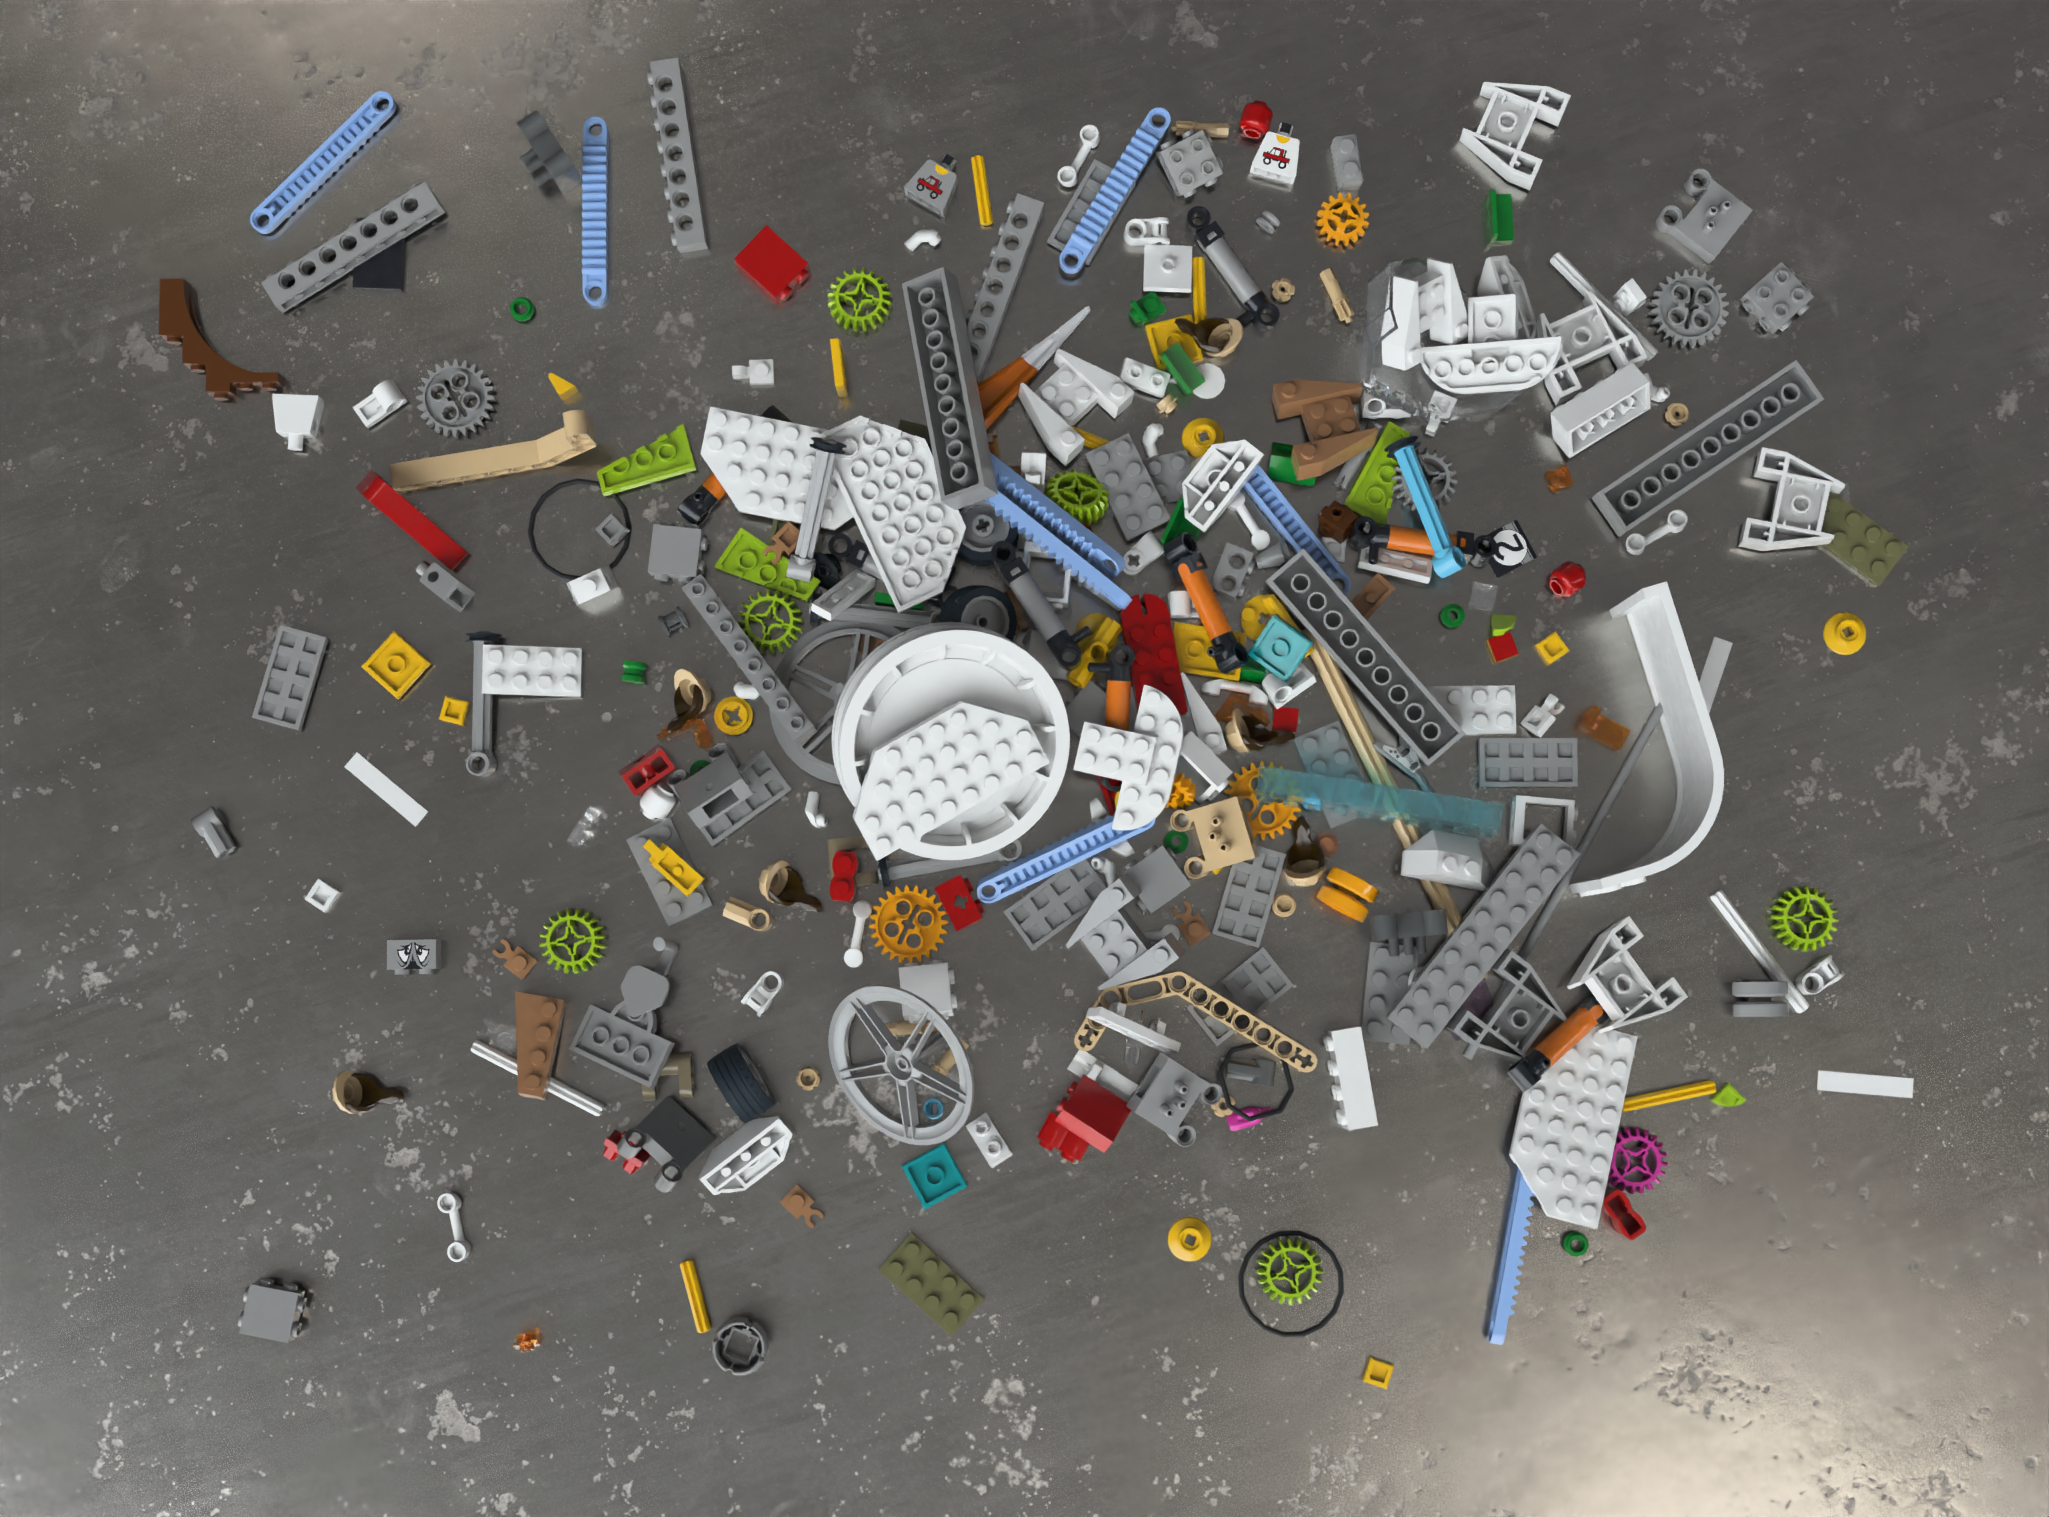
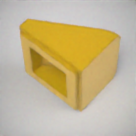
M553 373L548 374L561 399L565 400L578 392L576 386Z

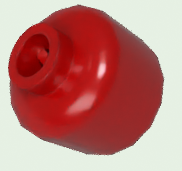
M1256 100L1253 103L1246 104L1239 122L1244 135L1254 139L1266 135L1271 126L1273 112L1263 101Z
M1571 561L1564 562L1551 572L1550 588L1558 596L1570 597L1586 584L1585 569L1580 564Z

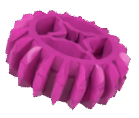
M1625 1127L1623 1130L1624 1136L1620 1131L1617 1133L1608 1179L1612 1178L1611 1186L1619 1184L1618 1190L1624 1192L1627 1188L1629 1194H1634L1636 1188L1638 1193L1643 1194L1644 1186L1650 1191L1653 1189L1651 1181L1660 1184V1180L1656 1177L1658 1174L1665 1176L1666 1173L1660 1170V1167L1668 1166V1162L1661 1161L1662 1157L1667 1156V1152H1659L1664 1145L1661 1142L1654 1144L1657 1136L1651 1135L1648 1138V1130L1644 1129L1640 1134L1639 1127H1634L1631 1133V1130ZM1632 1140L1643 1142L1641 1147H1637L1633 1151L1623 1146V1144ZM1648 1150L1652 1157L1650 1168L1645 1163ZM1617 1152L1622 1157V1164L1619 1167V1172L1616 1168L1615 1163ZM1628 1155L1638 1157L1635 1160H1638L1637 1164L1639 1166L1630 1164L1629 1162L1632 1161H1629L1630 1157ZM1635 1170L1645 1175L1641 1179L1634 1181L1624 1179L1627 1174H1631Z

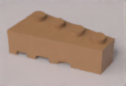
M515 991L518 1093L522 1097L545 1101L567 1004L561 999Z

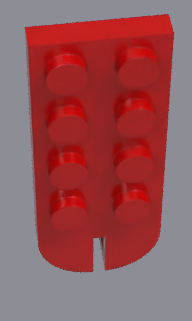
M1145 593L1141 599L1139 594L1131 597L1132 601L1125 610L1121 609L1120 622L1124 644L1130 646L1135 654V659L1132 663L1131 682L1137 714L1143 687L1148 685L1164 693L1176 706L1180 715H1186L1188 710L1168 607L1160 597L1154 594ZM1141 605L1146 609L1147 615H1143Z

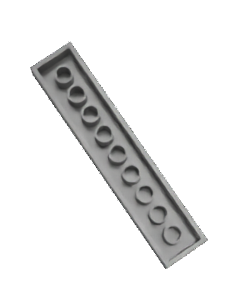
M941 267L902 283L941 502L954 510H958L998 495L958 279L948 269Z
M1795 360L1596 493L1592 500L1617 536L1620 537L1818 405L1824 398L1799 362Z
M1304 548L1265 581L1425 765L1429 766L1466 734Z
M1543 824L1536 825L1385 1017L1423 1048L1428 1049L1581 854Z

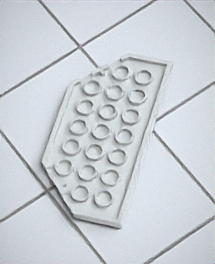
M710 407L701 456L739 512L801 524L817 449L810 447V444L814 443L811 438L828 430ZM832 472L820 528L835 531L854 517Z
M858 416L816 436L833 439L847 446L842 448L845 454H836L832 472L898 613L942 594L967 528L959 510H954L941 502L934 459L926 440L863 416Z
M960 700L873 749L870 758L871 763L867 774H865L860 790L861 795L852 817L874 858L878 861L1050 762L1027 719Z
M1600 1026L1594 1027L1541 1075L1542 1078L1534 1086L1522 1093L1509 1156L1518 1166L1523 1175L1522 1177L1532 1193L1537 1197L1546 1216L1592 1229H1597L1637 1042V1036L1615 1030L1600 1033L1599 1029L1602 1028Z

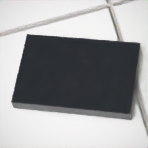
M356 217V221H361L365 219ZM390 219L389 224L395 223L397 219ZM377 229L371 230L369 237L374 236L377 233ZM402 238L355 267L353 270V289L402 291L405 238Z

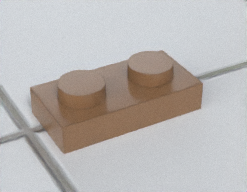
M1377 572L1351 603L1368 620L1396 588Z

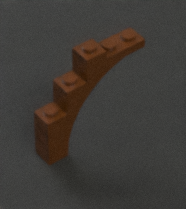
M184 278L160 279L159 336L169 344L179 345L183 341L182 364L192 372L202 373L206 369V392L214 397L215 400L226 401L229 400V397H237V388L241 391H252L253 387H262V390L276 391L277 387H285V377L279 372H251L231 364L218 355L205 339L198 326L193 310L191 284Z

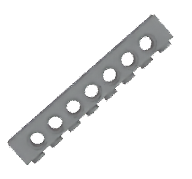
M678 57L651 61V70L647 71L649 85H653L654 93L650 94L652 107L657 108L658 116H654L656 131H660L661 139H657L659 154L664 156V162H661L660 165L662 176H667L668 185H664L666 200H670L671 208L667 209L669 223L674 224V231L671 232L672 244L677 246L680 253L708 249L681 64ZM664 84H672V87L669 90H661V87ZM669 106L676 107L675 111L670 114L664 112ZM678 129L679 132L676 136H668L670 130ZM675 152L682 153L681 158L677 160L671 159V156ZM678 175L686 176L683 182H674ZM681 198L689 199L688 204L685 206H679L678 201ZM685 221L693 222L689 229H682V223Z
M425 181L417 183L407 193L392 198L386 206L371 211L365 219L350 224L344 232L332 235L323 245L311 248L302 258L290 261L286 268L269 274L261 284L275 307L284 313L354 270L361 263L441 216L445 211ZM413 204H418L416 210L409 211ZM398 216L395 223L389 224L392 217ZM373 229H377V233L374 236L369 237V232ZM357 241V244L353 249H348L349 245L352 242ZM336 254L335 260L328 262L329 257ZM312 267H316L315 272L311 275H308L309 269ZM295 279L294 285L287 288L289 281Z
M1017 193L1015 200L1011 199L1006 212L1009 213L1007 222L1003 221L998 232V235L1001 236L998 244L994 243L990 253V257L993 258L991 265L985 266L982 274V279H984L982 288H977L973 299L976 302L974 310L969 309L965 320L968 324L967 332L970 348L977 353L976 358L973 359L977 384L981 380L1044 212V202ZM1022 218L1027 221V224L1023 227H1018L1014 222ZM1014 240L1019 245L1014 249H1010L1006 246V243ZM1002 262H1007L1011 267L1006 271H1001L997 266ZM993 284H998L1002 287V290L998 293H993L989 288ZM985 306H990L994 309V312L990 315H984L981 313V309ZM977 328H982L986 332L982 337H975L972 333Z
M702 574L683 586L682 590L795 743L799 746L818 732Z

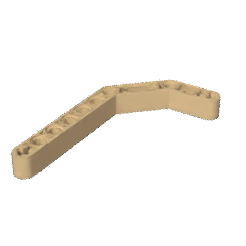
M571 410L563 413V428L537 440L391 464L389 468L392 488L395 491H406L554 466L597 446L593 421L584 410Z
M1183 970L1166 972L1106 988L1101 992L1093 1005V1008L1103 1007L1109 1010L1111 1004L1105 999V994L1108 991H1114L1118 995V1002L1127 1006L1179 995L1302 1072H1311L1317 1066V1056L1312 1049ZM1174 976H1183L1186 979V985L1183 988H1176L1172 983ZM1150 981H1158L1162 985V991L1158 994L1141 998H1132L1129 994V988L1133 985ZM1202 988L1207 992V998L1204 1001H1197L1194 998L1193 992L1196 989ZM1223 1001L1228 1005L1229 1009L1225 1014H1218L1215 1011L1214 1006L1217 1002ZM1244 1014L1249 1018L1250 1022L1246 1027H1239L1236 1024L1235 1019L1238 1015ZM1086 1017L1075 1035L1074 1043L1076 1047L1081 1051L1092 1050L1107 1026L1095 1024L1093 1020ZM1088 1024L1092 1029L1099 1031V1034L1094 1031L1089 1039L1092 1041V1044L1087 1042L1084 1045L1081 1043L1082 1038L1080 1035L1085 1036L1090 1028L1085 1025ZM1260 1028L1270 1030L1271 1035L1267 1040H1260L1257 1037L1256 1033ZM1281 1041H1288L1291 1043L1292 1049L1288 1053H1281L1278 1050V1044ZM1296 1047L1300 1048L1298 1054L1301 1056L1311 1055V1065L1308 1063L1305 1066L1301 1065L1302 1060L1296 1055L1294 1060L1290 1059L1295 1054Z

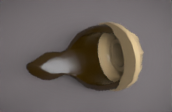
M1186 318L1175 320L1182 333L1193 337L1197 346L1213 357H1226L1235 351L1243 335L1242 324L1240 321L1232 318H1207L1198 324Z
M687 668L679 669L674 675L676 690L674 709L677 716L669 722L666 728L667 734L681 729L688 720L703 712L711 701V687L706 680L696 676L694 672Z
M1239 708L1233 709L1232 718L1228 721L1224 730L1226 742L1239 752H1253V750L1263 749L1268 744H1283L1288 740L1295 739V734L1289 730L1269 731L1256 718L1245 715Z
M1301 815L1294 824L1296 842L1287 852L1284 870L1288 879L1292 880L1296 885L1308 887L1315 885L1322 879L1327 863L1321 847L1311 840V828L1306 822L1305 817Z
M779 859L762 870L759 877V889L768 901L781 906L797 904L806 911L821 912L820 901L815 896L805 893L800 875L789 863Z
M355 1071L340 1072L334 1081V1088L332 1089L335 1103L341 1110L349 1114L367 1112L378 1103L392 1104L405 1097L398 1088H381L372 1077Z

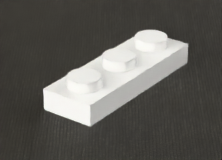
M1369 547L1360 550L1357 568L1429 584L1432 572V560L1379 548L1378 563L1372 565L1368 562Z
M855 569L812 603L811 611L832 621L874 588L876 579Z

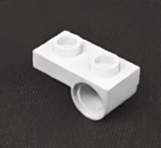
M1632 278L1617 291L1611 300L1613 301V306L1624 317H1627L1646 303L1647 297Z
M1125 358L1119 378L1132 390H1141L1162 398L1164 397L1171 374L1130 358Z
M386 380L373 389V394L352 408L369 429L408 401L393 380Z
M1376 385L1368 386L1363 390L1360 399L1362 418L1401 419L1403 417H1411V406L1408 396H1384L1383 390Z
M1172 591L1167 594V607L1170 618H1200L1187 591Z
M1301 662L1288 682L1280 679L1274 673L1267 675L1262 681V691L1268 696V700L1274 707L1279 709L1317 681L1314 675Z
M987 1113L966 1125V1128L991 1168H994L1013 1155Z

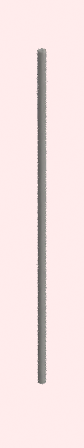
M1660 702L1654 708L1576 849L1581 855L1558 882L1518 954L1525 961L1528 959L1663 714ZM1503 981L1486 1014L1509 984L1508 981ZM1469 1043L1463 1056L1472 1060L1478 1046Z

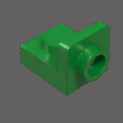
M1151 291L1138 301L1133 300L1130 302V311H1128L1132 320L1135 323L1139 322L1143 328L1166 313L1167 309L1155 291Z

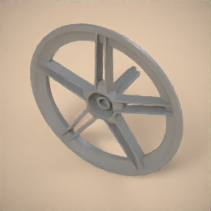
M834 620L822 624L807 632L792 645L780 661L775 674L786 689L788 688L790 678H793L834 700L832 709L814 726L819 731L834 716L836 706L846 683L833 682L799 666L798 664L803 657L817 645L831 638L856 634L847 676L848 681L855 669L861 635H865L862 654L863 661L868 656L870 636L887 641L901 633V631L892 626ZM796 669L832 686L830 692L793 674L794 670ZM769 708L775 736L789 758L808 774L820 780L841 785L835 766L825 763L810 754L832 732L833 724L804 749L803 746L814 735L798 746Z
M865 986L842 1000L835 1010L830 1023L828 1035L829 1055L841 1089L862 1117L882 1133L908 1144H937L956 1134L963 1127L972 1110L974 1077L964 1045L950 1023L927 1001L895 986ZM876 1001L897 1002L923 1015L904 1046L899 1044L870 1003ZM856 1013L885 1054L884 1058L851 1064L848 1035L850 1025ZM928 1019L930 1021L919 1043L913 1046V1041ZM934 1027H936L939 1030L931 1033ZM944 1038L954 1055L960 1084L919 1062L921 1058L940 1045ZM883 1065L884 1067L881 1070L854 1072V1070ZM891 1075L896 1081L902 1120L890 1115L876 1104L864 1090L858 1079ZM914 1081L957 1102L955 1108L946 1119L936 1124L919 1125Z

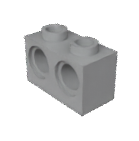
M1228 542L1226 543L1210 582L1216 594L1232 601L1236 599L1237 595L1242 596L1247 584L1243 582L1245 574H1251L1256 562L1251 560L1253 552ZM1234 556L1241 557L1244 565L1241 567L1233 566L1231 558ZM1225 578L1232 579L1235 587L1230 590L1225 589L1222 585V580Z

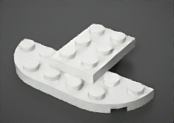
M1517 294L1468 298V344L1422 347L1421 365L1433 382L1453 393L1474 394L1522 390L1536 385L1551 373L1561 356L1564 338L1560 336L1518 340Z
M1144 685L1134 732L1084 722L1073 770L1122 781L1112 825L1113 830L1126 831L1143 827L1157 818L1166 807L1172 792L1183 743V723L1176 706L1161 691Z

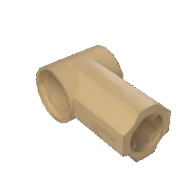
M732 896L727 901L722 915L757 931H767L773 924V916L770 912ZM760 913L766 916V923L762 927H758L755 924V918Z

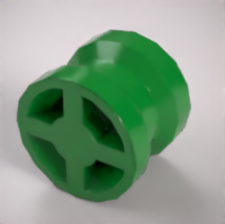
M623 661L624 673L621 675V681L644 684L645 677L643 674L644 670L647 669V664L637 661Z

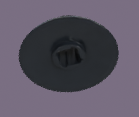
M815 552L816 567L813 576L821 581L819 586L829 590L840 582V562L832 554Z

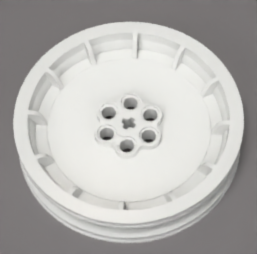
M938 622L921 625L901 632L875 648L859 664L847 681L836 706L832 725V754L836 773L848 799L854 807H857L865 774H867L871 763L870 758L873 749L960 700L980 707L1025 718L1029 721L1050 763L900 848L909 853L930 859L962 860L979 857L999 850L1021 837L1034 826L1051 805L1063 781L1069 758L1070 732L1065 705L1047 671L1030 654L1008 638L990 629L968 623Z

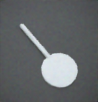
M1209 363L1197 366L1196 368L1205 379V382L1193 390L1194 394L1204 399L1214 398L1219 395L1225 385V377L1221 369ZM1170 378L1168 383L1176 382L1173 378Z

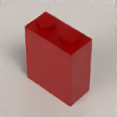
M767 225L734 258L736 266L777 304L781 300H787L793 293L792 288L798 282L800 284L803 283L810 274L808 262Z
M1083 1075L1079 1082L1074 1080L1066 1093L1070 1094L1068 1099L1063 1097L1056 1108L1059 1114L1055 1121L1105 1153L1113 1143L1131 1110L1126 1107L1128 1104L1126 1101L1086 1075Z

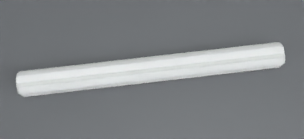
M1561 252L1553 255L1550 263L1584 297L1587 292L1591 291L1638 337L1648 357L1646 360H1651L1658 353L1657 349Z
M1722 890L1715 892L1710 897L1773 982L1788 981V994L1785 997L1795 1011L1802 1013L1809 1008L1808 1002Z
M476 1040L473 1043L471 1052L517 1075V1059L480 1040ZM552 1077L550 1078L549 1092L595 1116L601 1115L605 1106L603 1103Z

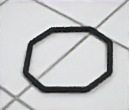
M1254 1042L1231 1048L1218 1070L1226 1106L1247 1121L1280 1114L1284 1111L1294 1092L1288 1064L1282 1060L1289 1090L1279 1109L1248 1116L1231 1105L1223 1071L1234 1052L1259 1046Z

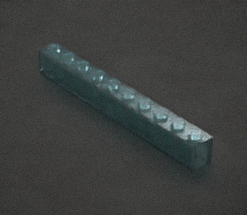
M1261 765L1257 770L1253 796L1259 797V802L1273 804L1274 800L1284 801L1283 805L1297 808L1298 804L1308 805L1307 809L1313 811H1322V808L1332 809L1333 814L1346 815L1347 812L1356 813V817L1371 819L1372 815L1381 817L1380 821L1395 823V819L1405 821L1404 825L1419 827V824L1422 823L1429 824V829L1443 831L1444 827L1453 828V833L1467 835L1468 831L1478 832L1477 836L1482 838H1492V835L1500 833L1504 804Z

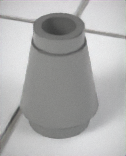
M1280 542L1254 555L1259 569L1280 566L1291 559L1287 544H1280Z

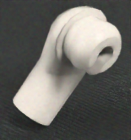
M920 229L904 244L913 252L923 242H929L932 246L938 245L941 237L935 229Z
M1649 373L1643 374L1650 381V399L1656 402H1664L1670 396L1669 389L1665 386L1658 387L1653 385Z
M1159 423L1148 425L1142 437V444L1147 458L1159 456L1155 441L1164 433V428Z
M737 682L734 685L733 690L736 696L741 699L754 700L760 696L753 685L744 684L743 682Z
M810 791L807 797L805 813L813 826H826L828 816L825 813H820L818 810L820 794Z
M1097 856L1091 860V867L1105 876L1106 887L1117 880L1116 866L1113 862L1103 856Z

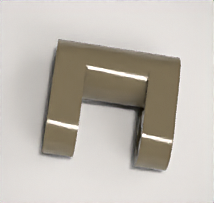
M863 836L827 840L831 880L834 877L832 862L837 851L850 852V850L869 848ZM877 871L857 873L854 877L856 886L878 884Z
M692 1052L670 1053L660 1076L679 1075L680 1098H694ZM657 1083L654 1089L642 1084L644 1101H657Z

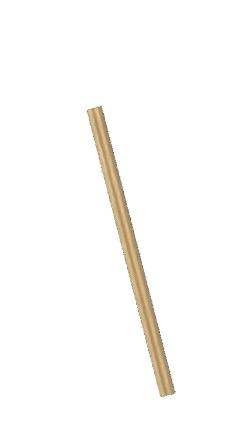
M1304 629L1301 632L1314 641L1312 645L1314 652L1310 655L1404 848L1407 849L1423 836L1384 756L1372 746L1376 740L1341 668L1309 631ZM1420 879L1434 910L1445 909L1448 937L1462 920V916L1446 884ZM1488 971L1487 974L1484 976V978H1486V977H1488V976L1490 975V974H1489V971Z

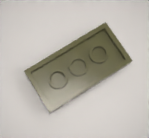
M1829 492L1821 532L1834 534V539L1829 544L1821 546L1873 584L1880 586L1909 546L1836 493Z
M913 1232L878 1269L951 1337L985 1300L983 1296Z

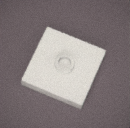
M1145 244L1143 291L1191 293L1192 246Z

